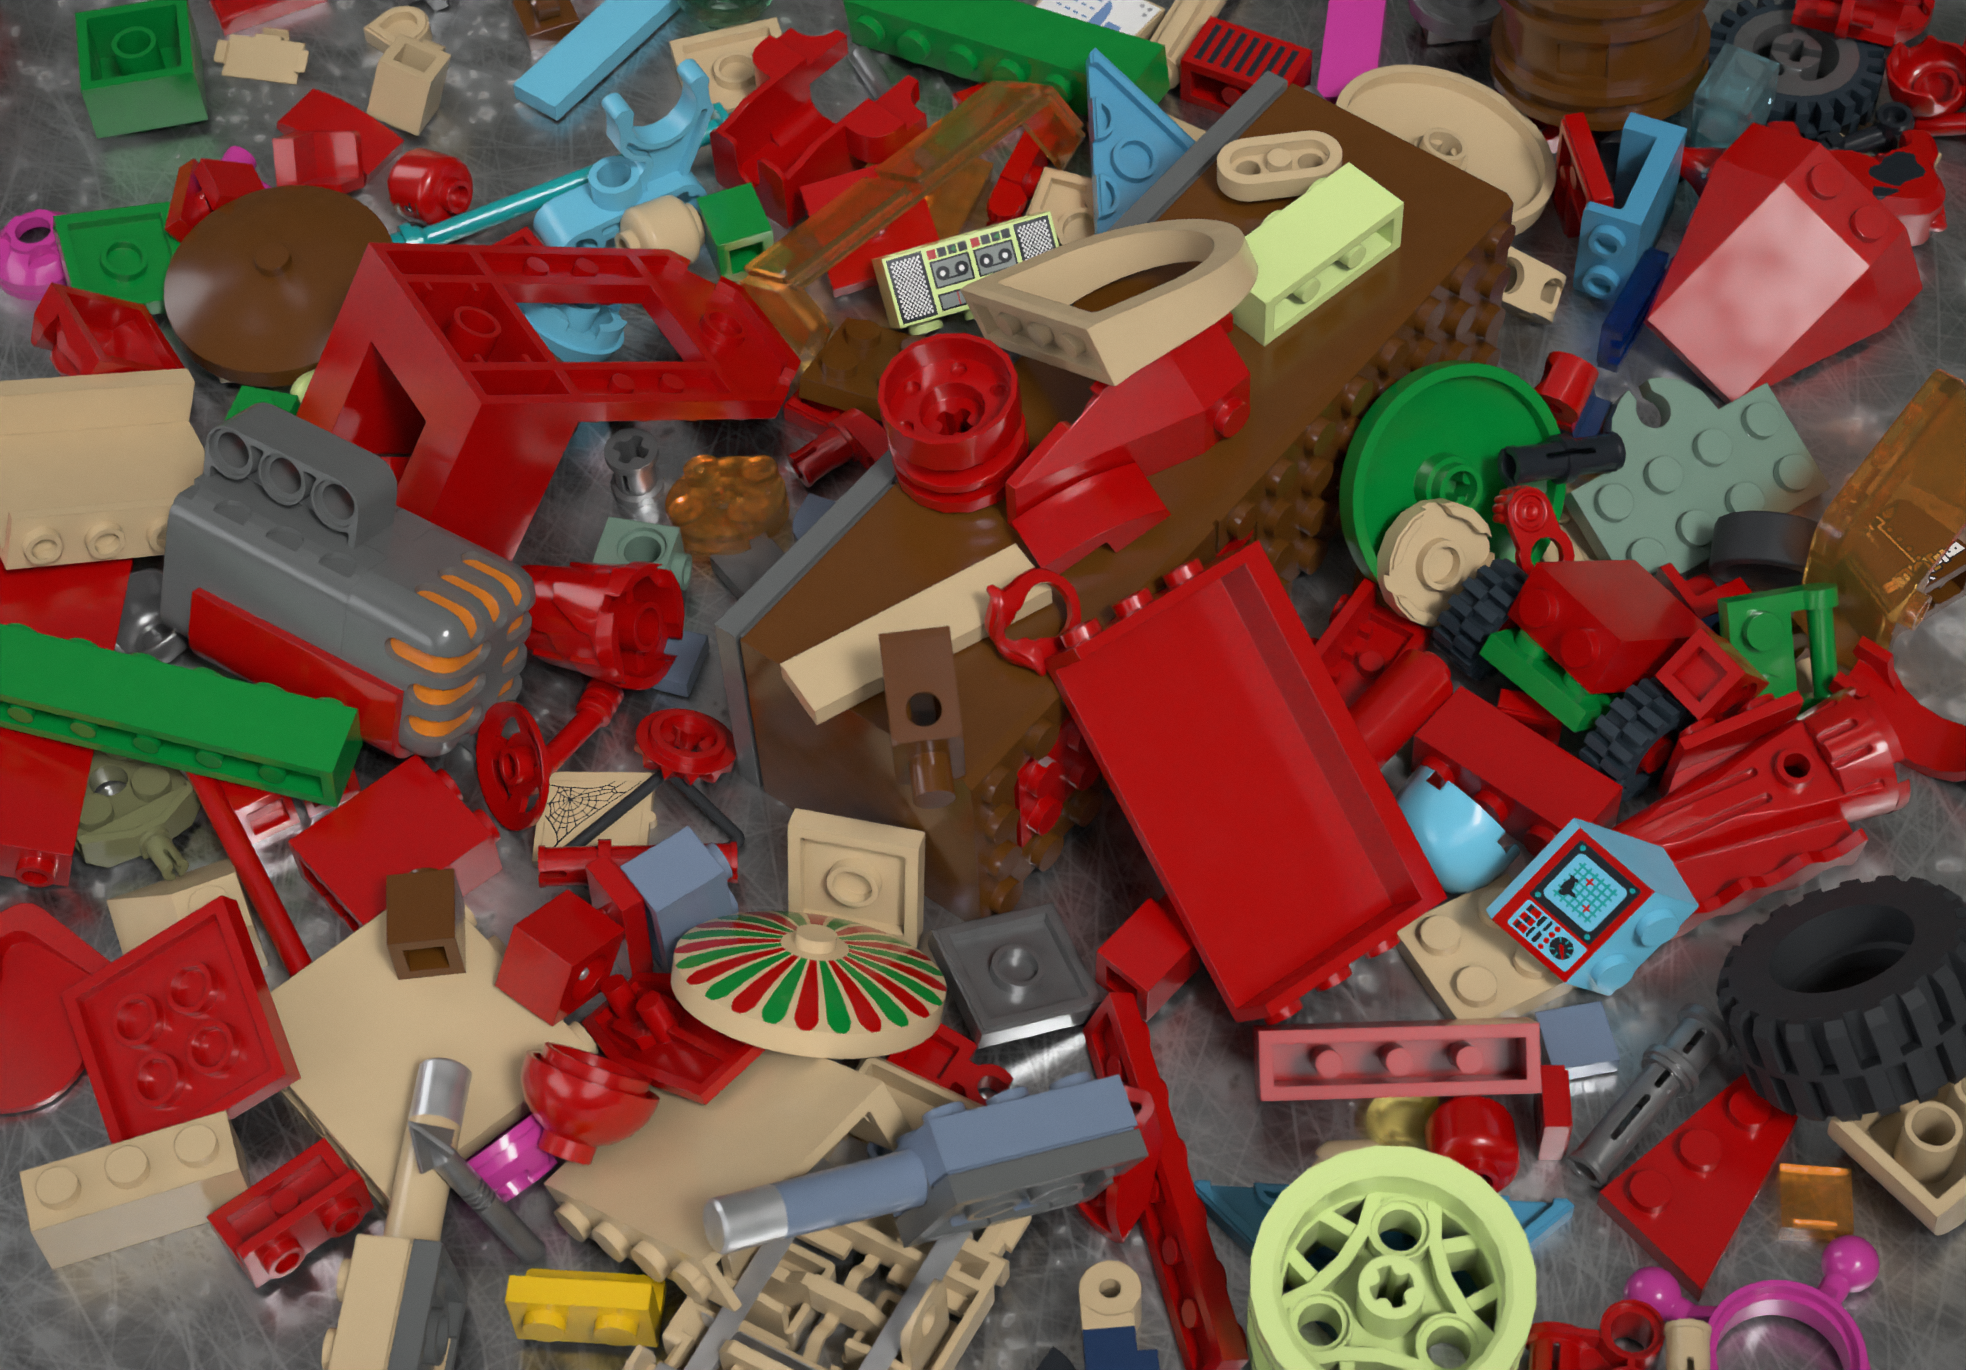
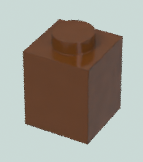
M418 868L405 874L386 875V940L398 980L466 973L465 903L454 868L443 870Z

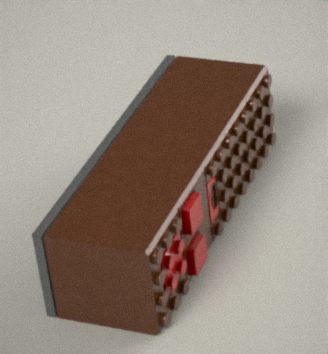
M1267 70L1107 230L1111 231L1128 226L1167 220L1209 219L1233 224L1243 232L1244 236H1247L1258 228L1269 214L1276 210H1283L1301 196L1251 202L1230 198L1221 191L1217 184V157L1220 150L1228 143L1242 138L1309 130L1320 131L1335 138L1342 148V166L1350 162L1404 202L1401 246L1265 347L1233 323V331L1227 333L1251 373V411L1247 422L1237 434L1229 438L1223 437L1204 454L1146 477L1171 513L1169 517L1119 552L1115 553L1106 542L1060 574L1075 587L1081 605V623L1097 617L1100 625H1103L1117 617L1111 606L1119 600L1145 587L1149 588L1152 596L1165 589L1167 585L1162 576L1172 569L1196 557H1199L1204 566L1224 553L1257 540L1260 541L1289 597L1292 592V582L1302 571L1311 575L1320 567L1328 552V541L1337 531L1344 534L1339 506L1343 464L1354 433L1374 402L1389 387L1407 374L1436 362L1467 360L1496 367L1499 363L1501 350L1497 348L1498 333L1506 316V310L1502 308L1503 291L1511 274V269L1506 266L1508 249L1513 242L1516 227L1511 224L1514 203L1507 192L1294 83L1287 88L1288 80ZM1180 262L1143 270L1100 287L1070 304V306L1089 312H1098L1174 280L1194 269L1202 262ZM1001 348L1009 355L1018 374L1023 401L1022 412L1026 418V430L1029 435L1031 454L1059 422L1068 421L1072 425L1083 414L1086 404L1094 395L1090 387L1096 380ZM888 450L714 626L740 776L758 788L764 786V792L793 811L795 808L925 832L924 896L966 922L993 916L994 913L1011 912L1022 896L1024 890L1022 882L1035 868L1042 872L1048 870L1058 859L1064 846L1063 837L1076 823L1081 827H1085L1096 817L1104 799V795L1101 792L1106 790L1109 784L1048 670L1041 677L1030 668L1005 660L997 651L994 642L989 636L953 654L964 737L966 775L953 779L956 799L953 803L941 808L923 809L916 807L913 804L911 784L901 785L895 781L884 691L816 725L783 680L781 663L1015 543L1035 568H1041L1018 531L1007 524L1006 497L994 505L973 512L943 513L921 506L901 489L893 469L892 456ZM1049 585L1052 588V603L1009 625L1004 630L1006 638L1014 641L1027 637L1033 640L1038 637L1050 638L1059 635L1065 627L1067 620V605L1060 592L1055 587Z

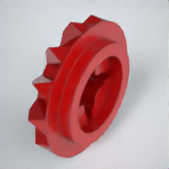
M664 709L643 718L636 730L634 751L643 756L644 768L650 770L661 769L664 780L673 777L683 778L689 786L697 778L708 783H716L720 774L732 771L736 758L733 733L723 723L707 714L689 709Z

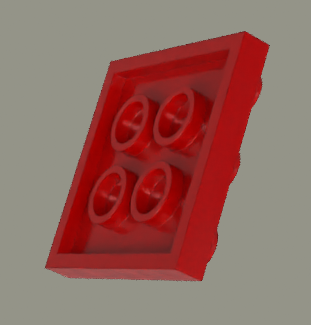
M223 895L217 897L61 993L111 1144L225 1110L230 1120L301 1079L238 902L235 899Z

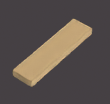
M1015 543L781 663L782 678L815 724L818 725L884 691L878 634L950 626L953 654L989 636L985 629L984 620L989 603V595L986 591L987 586L993 584L998 588H1003L1016 576L1035 567ZM1038 583L1032 587L1027 594L1023 606L1016 613L1015 619L1011 624L1052 603V588L1049 584Z

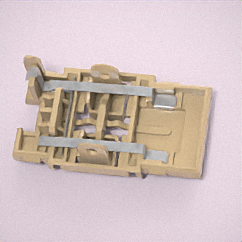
M880 1057L862 1058L855 1069L884 1082L912 1130L919 1129L924 1124L922 1116L925 1113L945 1104L963 1102L966 1111L984 1107ZM848 1132L807 1174L867 1160V1146L870 1141ZM892 1213L796 1236V1238L843 1261L851 1249L866 1256L861 1264L855 1266L849 1272L843 1286L837 1284L834 1263L792 1243L795 1237L725 1254L716 1263V1266L742 1303V1306L736 1312H733L721 1305L718 1307L710 1303V1300L707 1298L702 1303H698L687 1296L662 1336L665 1352L668 1355L664 1362L660 1361L657 1364L654 1352L638 1344L627 1360L623 1370H828L818 1365L817 1362L825 1340L833 1334L840 1322L857 1330L852 1339L848 1337L844 1344L845 1351L842 1354L843 1369L832 1364L829 1370H954L995 1302L994 1285L1004 1287L1010 1277L1009 1261L1003 1258L1005 1251L1012 1253L1032 1220V1216L907 1248L903 1246L895 1222L899 1216L893 1217ZM879 1264L891 1268L887 1276V1282L906 1291L902 1297L890 1290H884L880 1293L874 1304L857 1293L863 1280L873 1275ZM948 1312L961 1318L960 1323L957 1324L949 1320ZM821 1314H824V1319L814 1328L808 1339L803 1357L796 1354Z

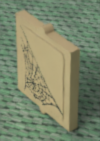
M655 772L552 773L549 778V793L545 810L539 821L534 825L536 831L532 854L533 868H538L539 845H545L546 847L565 846L649 779ZM655 790L586 846H598V839H612V845H649L651 829L656 828L658 825L656 814L653 812Z

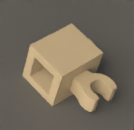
M399 33L378 60L367 114L387 123L396 130L407 131L419 136L439 109L451 55L445 53L446 47L426 38L419 42Z

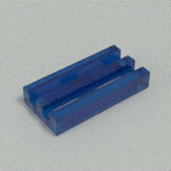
M1653 247L1645 250L1601 326L1596 362H1598L1597 367L1616 374L1645 325L1643 322L1665 274L1666 269L1664 268L1668 263L1670 253Z

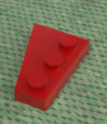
M1744 1073L1599 1191L1597 1206L1663 1269L1670 1272L1677 1282L1699 1302L1725 1251H1728L1738 1233L1740 1224L1756 1195H1759L1791 1138L1798 1121V1116L1796 1114L1792 1116L1758 1096L1750 1086L1748 1078Z

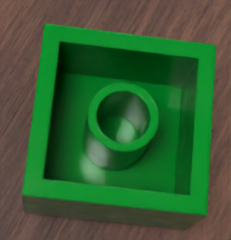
M150 0L75 13L80 88L97 139L208 120L201 42L188 0Z

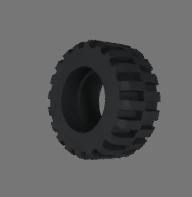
M1895 875L1877 876L1875 881L1861 882L1859 878L1840 882V887L1824 892L1820 888L1804 894V900L1791 906L1785 903L1770 912L1769 920L1762 925L1755 923L1743 934L1741 945H1733L1727 954L1717 981V1005L1750 1086L1758 1096L1767 1100L1774 1107L1792 1116L1798 1112L1799 1115L1807 1120L1825 1122L1828 1116H1836L1842 1122L1860 1121L1865 1114L1878 1112L1882 1117L1900 1112L1899 1106L1918 1100L1921 1104L1937 1096L1940 1087L1949 1082L1956 1085L1966 1077V902L1963 901L1962 897L1940 884L1936 886L1927 879L1911 876L1907 881H1901Z

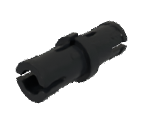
M1613 431L1573 438L1567 433L1549 436L1544 443L1505 446L1499 452L1497 467L1501 480L1509 487L1544 480H1551V482L1560 485L1574 482L1579 475L1606 471L1609 473L1616 472L1625 463L1626 450L1622 438Z

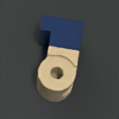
M1106 1260L1095 1263L1085 1271L1079 1285L1080 1323L1085 1370H1160L1158 1349L1137 1350L1136 1331L1141 1325L1142 1285L1138 1274L1130 1266L1120 1261Z

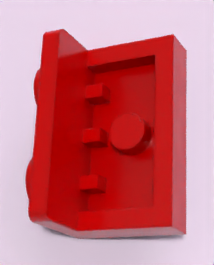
M1367 578L1363 579L1352 596L1345 593L1340 597L1330 615L1329 627L1320 639L1311 638L1347 708L1405 650L1415 649L1423 652L1430 646L1431 630L1376 604L1377 585Z
M324 1137L208 1215L207 1219L212 1230L254 1286L258 1288L271 1278H281L294 1271L302 1263L306 1254L331 1237H341L352 1231L359 1225L364 1215L374 1208L363 1177L356 1169L350 1170Z

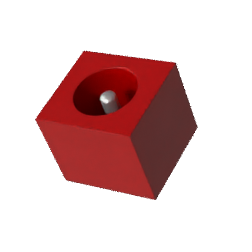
M567 889L514 925L495 986L553 1027L601 992L600 986L604 980L610 977L626 929Z

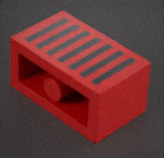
M1210 16L1181 58L1180 100L1224 114L1267 70L1288 80L1287 88L1292 83L1305 88L1311 85L1313 50Z

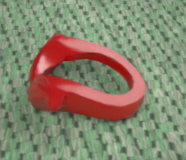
M1030 568L1016 576L1003 588H998L993 584L987 586L986 591L989 595V603L984 617L985 629L994 642L997 651L1005 660L1030 668L1043 677L1047 672L1043 660L1065 647L1059 636L1081 624V605L1075 587L1065 577L1048 569ZM1046 583L1055 587L1060 592L1067 605V620L1065 627L1059 635L1050 638L1038 637L1033 640L1027 637L1014 641L1006 638L1004 630L1013 622L1016 613L1023 606L1028 592L1034 585Z

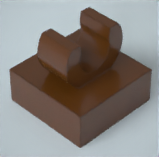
M512 0L514 16L530 52L558 44L580 24L579 17L571 0Z

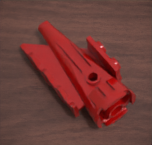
M1850 686L1835 692L1832 696L1797 716L1804 703L1798 690L1777 699L1772 693H1768L1744 704L1738 710V715L1719 723H1716L1714 718H1706L1690 725L1679 734L1678 742L1671 758L1668 760V765L1657 788L1661 799L1610 829L1664 847L1697 901L1699 907L1680 925L1678 932L1670 940L1683 936L1702 922L1716 916L1734 915L1741 912L1760 898L1775 891L1798 888L1819 873L1832 867L1854 864L1869 839L1863 828L1853 832L1849 824L1893 813L1908 804L1911 792L1910 780L1907 779L1897 783V774L1893 765L1905 760L1901 744L1888 718L1869 695L1856 700L1853 695L1857 688Z

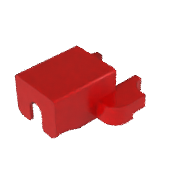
M789 28L778 38L769 35L755 47L752 54L757 89L746 96L730 116L710 133L717 182L726 189L751 182L766 216L785 229H789L807 214L800 194L801 186L862 169L869 163L878 164L893 160L928 132L926 114L915 106L920 100L919 81L910 75L903 78L875 102L867 98L837 123L832 122L816 109L811 99L810 84L849 54L847 35L838 29L821 36H809Z

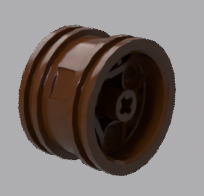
M1497 0L1502 8L1493 21L1490 41L1492 51L1490 73L1494 86L1513 107L1525 115L1547 124L1560 126L1564 115L1584 112L1590 131L1623 130L1630 112L1663 120L1689 105L1699 96L1707 81L1711 29L1702 10L1706 7L1709 0Z

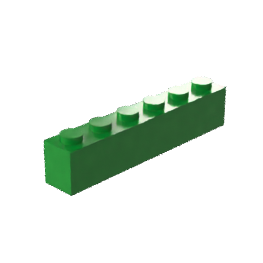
M843 0L852 43L907 59L913 63L923 64L955 74L961 78L971 79L980 83L986 82L1006 92L1016 93L1038 101L1048 96L1064 102L1065 109L1088 116L1085 61L1095 47L1156 105H1158L1170 89L1165 45L1016 0Z
M19 623L0 624V727L331 807H338L363 745L360 735L358 709L344 706L341 701L330 697L314 699L289 693L271 683L258 682L251 684L226 678L208 668L197 667L188 669L163 663L145 653L125 654L100 648L93 642L82 638H70L67 640L37 633L32 628Z

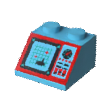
M1573 818L1488 906L1486 911L1492 921L1564 983L1610 996L1616 989L1621 988L1631 980L1634 971L1661 944L1666 943L1676 935L1680 925L1699 905L1664 847Z

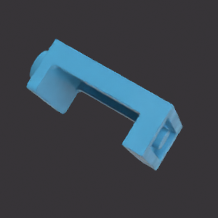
M1630 112L1622 132L1613 192V208L1595 202H1588L1583 211L1573 279V288L1575 290L1590 294L1596 298L1629 306L1674 210L1688 128Z

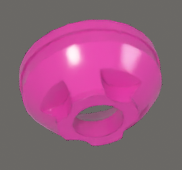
M36 209L33 212L15 216L0 231V288L4 292L18 299L41 301L51 282L68 286L53 232V216L65 215L67 213ZM42 227L50 229L49 235L39 242L23 243L19 241L23 233Z
M531 1111L466 1159V1162L505 1203L540 1179L558 1163L554 1158L555 1155L538 1147L544 1127L535 1119Z

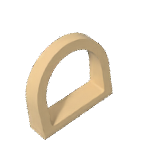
M1178 219L1128 226L1082 238L969 283L961 288L960 291L985 339L991 340L1000 348L1115 387L1136 371L1198 335L1232 311L1254 286L1258 276V265L1243 232L1233 224L1209 219ZM1192 261L1202 262L1194 269L1174 280L1101 311L1089 312L1070 306V304L1094 290L1128 275L1167 264Z

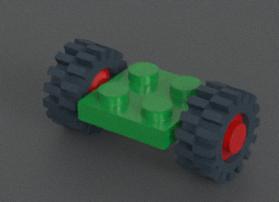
M1500 558L1492 560L1490 567L1483 565L1477 569L1476 578L1473 580L1468 577L1461 584L1464 588L1459 595L1453 593L1447 603L1451 605L1449 610L1441 611L1437 619L1441 624L1434 628L1432 635L1436 638L1433 641L1434 647L1473 680L1482 681L1487 675L1491 678L1498 674V671L1502 672L1574 733L1598 726L1595 731L1588 732L1584 740L1587 745L1580 749L1578 757L1587 765L1623 786L1621 796L1623 802H1630L1633 796L1636 799L1642 796L1647 785L1652 788L1659 782V775L1666 770L1668 760L1671 758L1678 742L1679 734L1699 720L1655 677L1641 679L1637 687L1632 684L1625 692L1590 694L1507 615L1529 575L1507 558H1504L1503 561Z

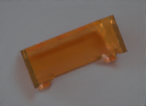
M1936 369L1833 499L1823 514L1812 538L1801 585L1818 582L1836 583L1838 585L1839 605L1833 607L1837 664L1849 671L1853 669L1858 661L1852 651L1862 636L1867 637L1892 653L1895 639L1904 627L1911 631L1918 627L1932 601V597L1924 593L1929 575L1966 527V384L1962 379L1941 369ZM1806 610L1795 611L1793 619L1808 636Z

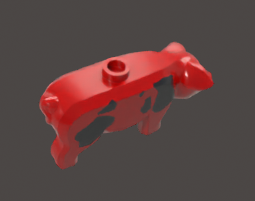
M1774 121L1767 123V127L1801 137L1799 128L1794 122ZM1914 129L1903 131L1898 143L1900 148L1886 154L1878 153L1874 157L1852 150H1828L1907 227L1912 247L1924 244L1932 236V233L1944 232L1947 229L1944 209L1946 190L1934 168L1939 153L1935 140L1929 132ZM1684 147L1680 176L1688 181L1699 199L1706 186L1707 181L1705 179L1711 165L1727 148Z

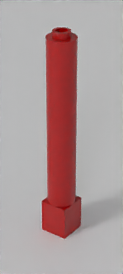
M1405 650L1348 708L1379 769L1406 744L1453 694V685L1450 680L1451 672L1447 664L1430 651ZM1167 893L1158 902L1149 897L1096 951L1095 982L1108 992L1133 993L1140 1016L1145 1022L1199 969L1200 955Z

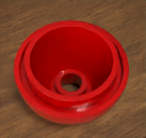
M545 1042L542 1052L527 1051L522 1065L521 1083L524 1098L533 1116L544 1127L538 1147L557 1157L579 1164L591 1165L597 1147L613 1145L627 1139L650 1121L660 1101V1097L657 1094L648 1090L652 1080L648 1076L613 1060L559 1043Z

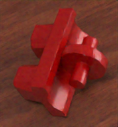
M1797 0L1791 24L1834 33V38L1841 40L1851 37L1893 47L1905 0Z

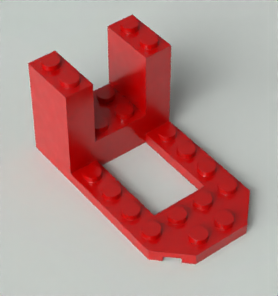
M369 242L296 416L373 454L393 455L396 453H412L397 486L396 505L512 561L578 422L776 418L801 360L743 286L722 275L718 283L715 284L687 270L691 260L670 249ZM516 303H549L553 305L596 303L606 306L612 304H641L658 326L660 333L668 339L683 361L558 362Z

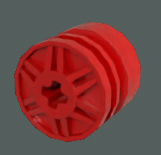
M941 333L911 343L891 359L880 377L877 401L883 426L888 436V448L892 456L893 469L901 489L919 505L943 513L973 512L994 505L1006 497V480L1030 455V440L1026 430V418L1022 412L1023 401L1018 374L1006 352L991 340L972 334Z

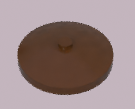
M288 185L262 189L243 195L207 215L186 235L175 251L167 269L164 282V303L169 322L184 351L206 371L225 380L243 385L258 387L293 385L302 374L316 369L368 243H393L383 222L371 209L360 201L332 189L308 185Z

